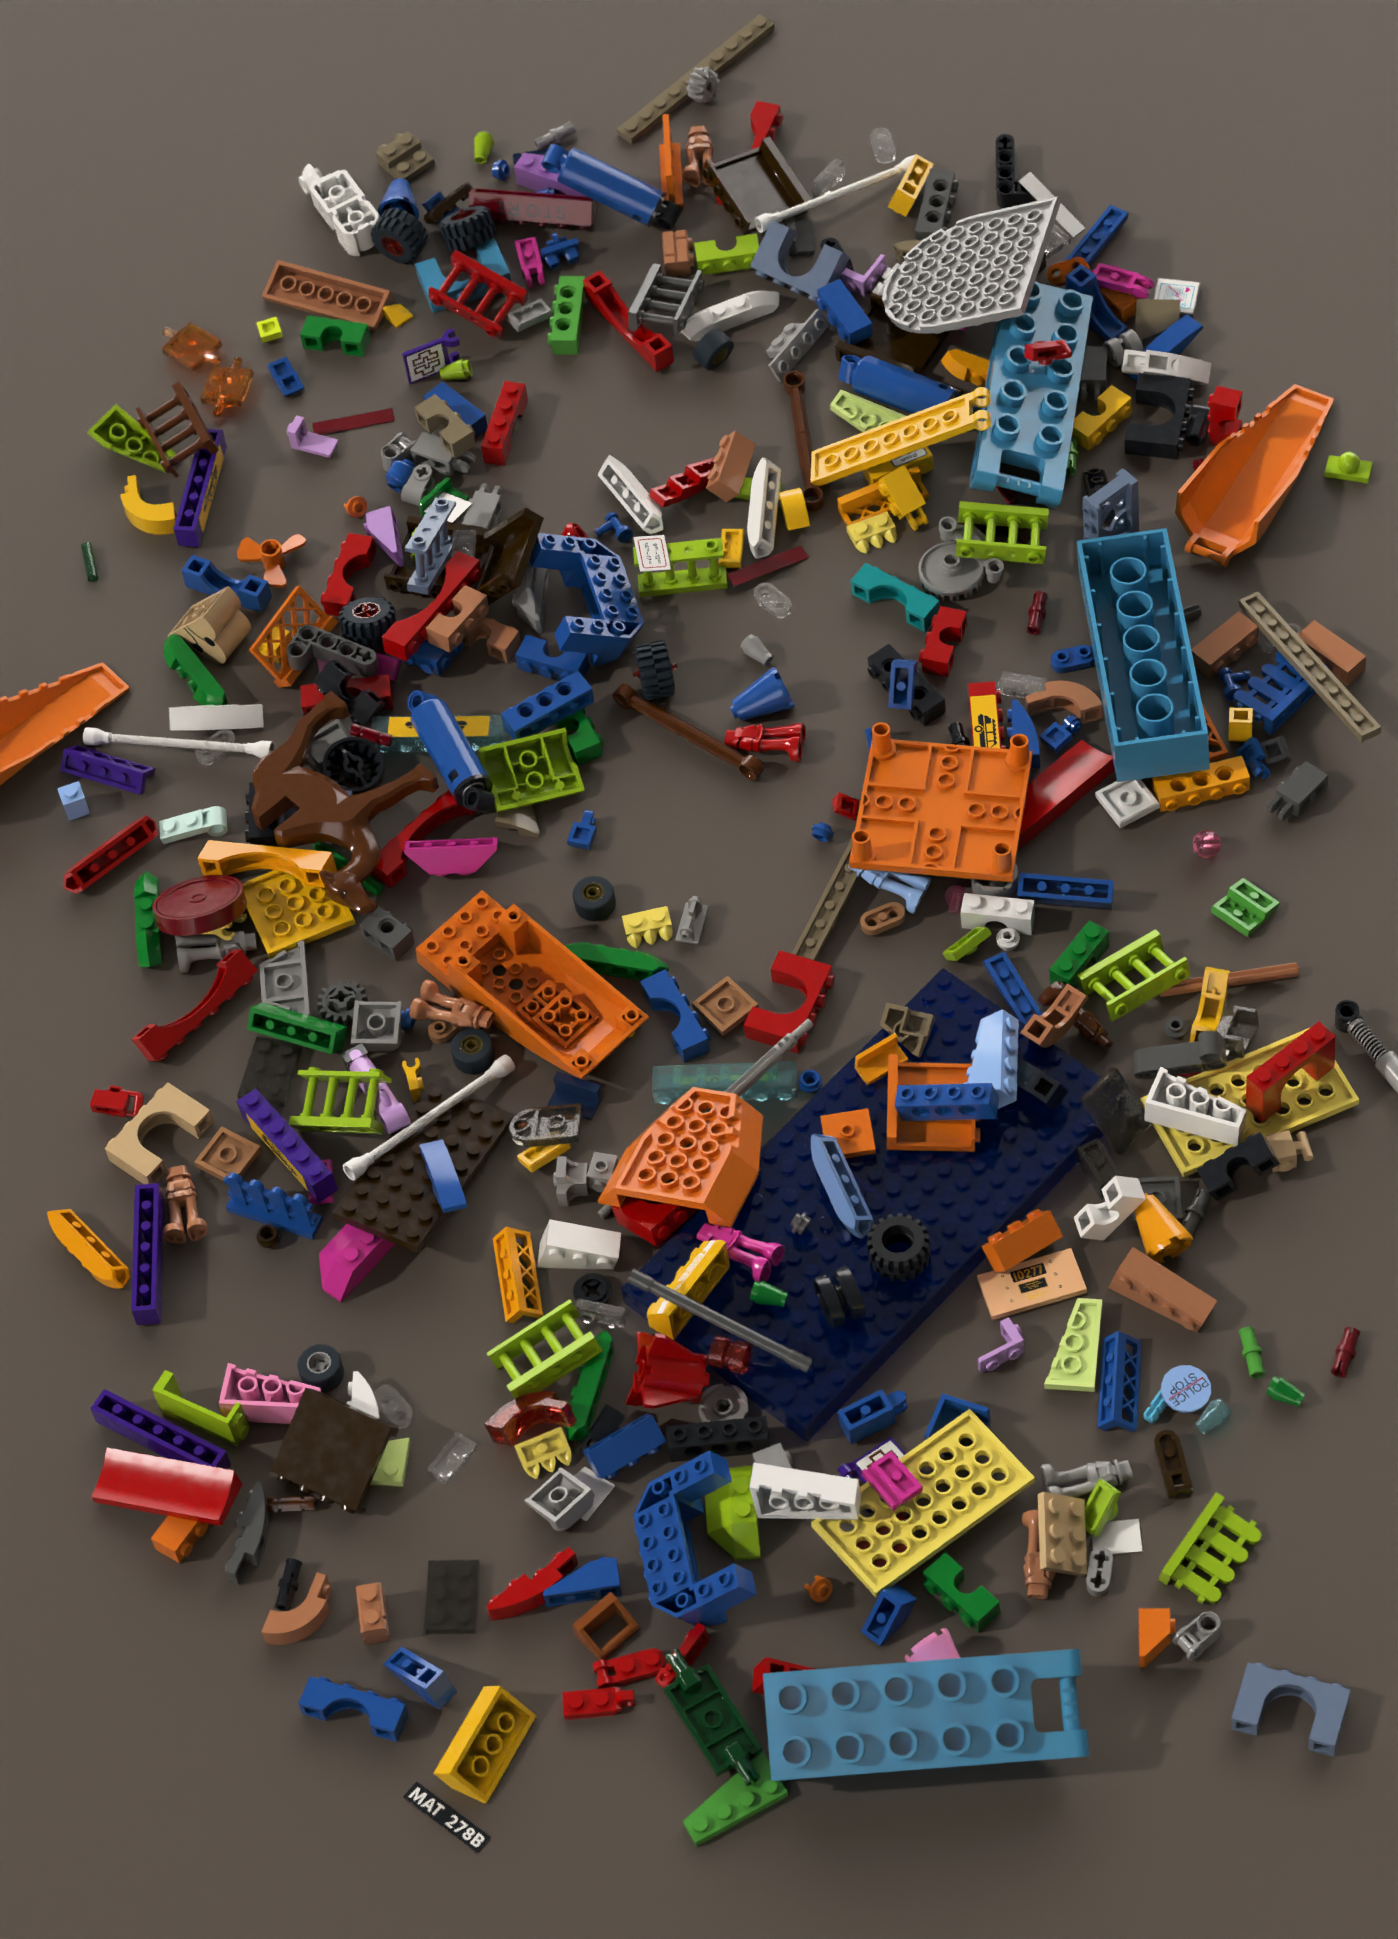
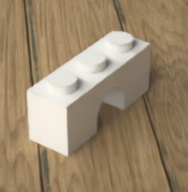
M964 893L960 912L962 928L986 927L987 922L997 921L1005 924L1007 928L1016 930L1019 934L1032 935L1035 919L1034 900Z
M1115 1175L1101 1189L1106 1202L1086 1204L1074 1216L1081 1238L1104 1241L1146 1199L1138 1178Z

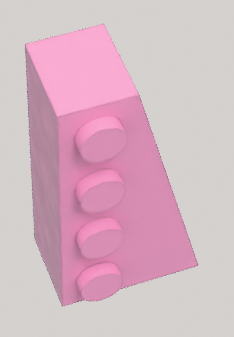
M228 1363L219 1406L222 1416L226 1418L235 1403L239 1402L242 1405L247 1422L290 1424L305 1388L316 1389L320 1392L321 1388L293 1380L289 1382L279 1380L278 1376L271 1374L269 1377L257 1374L256 1370L249 1368L242 1370L238 1369L236 1365Z

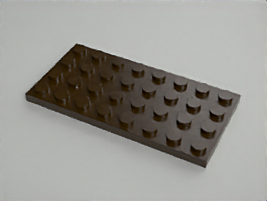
M430 1082L407 1113L411 1124L452 1097L456 1092ZM466 1097L377 1158L367 1168L365 1173L358 1178L334 1210L333 1218L418 1253L448 1213H443L433 1192L432 1182L428 1176L426 1163L420 1153L419 1145L443 1139L462 1191H464L513 1124L514 1115ZM406 1127L392 1133L388 1140Z

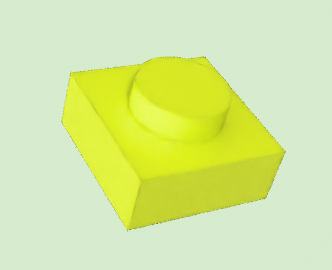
M277 317L256 322L262 343L283 337Z

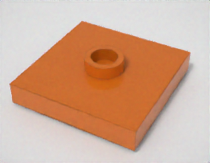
M868 1108L820 1116L823 1135L836 1137L845 1158L876 1154Z

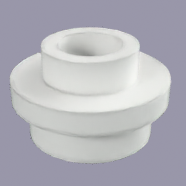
M1005 928L997 933L996 942L1001 949L1011 951L1019 944L1020 936L1016 930Z

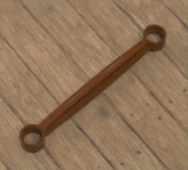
M790 371L784 375L783 383L784 390L790 395L795 441L804 484L802 494L807 511H817L822 508L824 499L822 490L811 483V452L813 449L802 394L806 388L805 377L799 371ZM792 381H799V382H801V383L798 384V385H789V384H788V383H790V382H792ZM810 496L819 497L816 501L806 500Z
M621 684L613 693L614 700L622 708H634L669 731L687 739L688 742L737 767L745 778L755 781L764 771L763 764L756 757L741 755L699 728L639 697L637 692L628 684Z

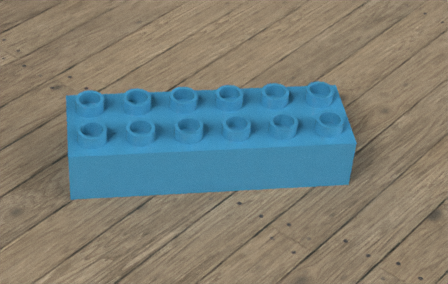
M1167 528L1078 540L1079 579L1117 782L1210 769L1208 730Z

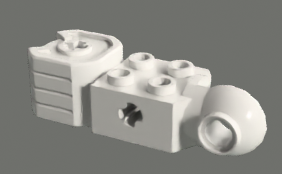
M308 163L303 170L302 176L298 177L305 194L311 193L314 206L331 229L336 230L338 241L349 255L360 256L361 251L368 250L375 245L371 240V230L380 219L378 212L369 201H366L364 193L346 170H338L323 177L318 168L314 169Z

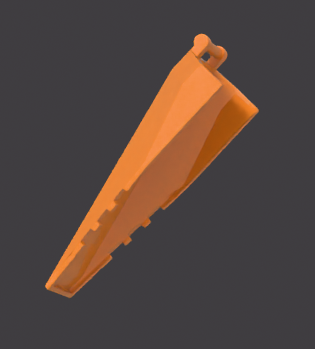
M1294 384L1280 395L1277 400L1271 402L1263 413H1257L1254 416V420L1249 424H1243L1240 431L1237 433L1233 432L1213 449L1177 494L1175 514L1190 537L1185 545V552L1189 554L1196 553L1219 562L1220 566L1227 567L1233 556L1257 543L1266 532L1296 482L1334 403V398Z
M102 662L76 671L73 674L61 676L58 681L47 685L44 682L39 684V687L30 691L26 689L21 690L16 696L10 698L6 696L1 697L0 786L23 767L127 693L130 687Z

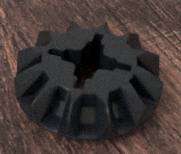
M599 1273L583 1275L576 1281L573 1287L574 1299L578 1302L579 1306H585L588 1310L591 1307L599 1309L604 1303L608 1304V1299L612 1296L611 1282L607 1277ZM597 1288L598 1295L591 1294L589 1296L588 1289L595 1290Z

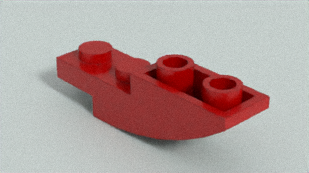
M568 1547L563 1552H558L553 1557L552 1562L545 1568L537 1570L532 1579L525 1574L513 1579L508 1584L506 1590L500 1595H495L486 1606L489 1618L492 1621L507 1619L544 1604L543 1591L564 1579L578 1565L576 1553Z

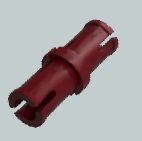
M1036 591L1033 594L1032 606L1028 610L1029 622L1027 632L1031 635L1041 633L1042 621L1046 617L1045 606L1048 595L1044 591Z
M1346 1327L1341 1344L1336 1348L1337 1356L1331 1369V1373L1338 1377L1339 1372H1341L1340 1378L1347 1376L1350 1361L1355 1357L1356 1351L1354 1349L1360 1336V1331L1356 1328H1353L1352 1333H1350L1351 1327Z

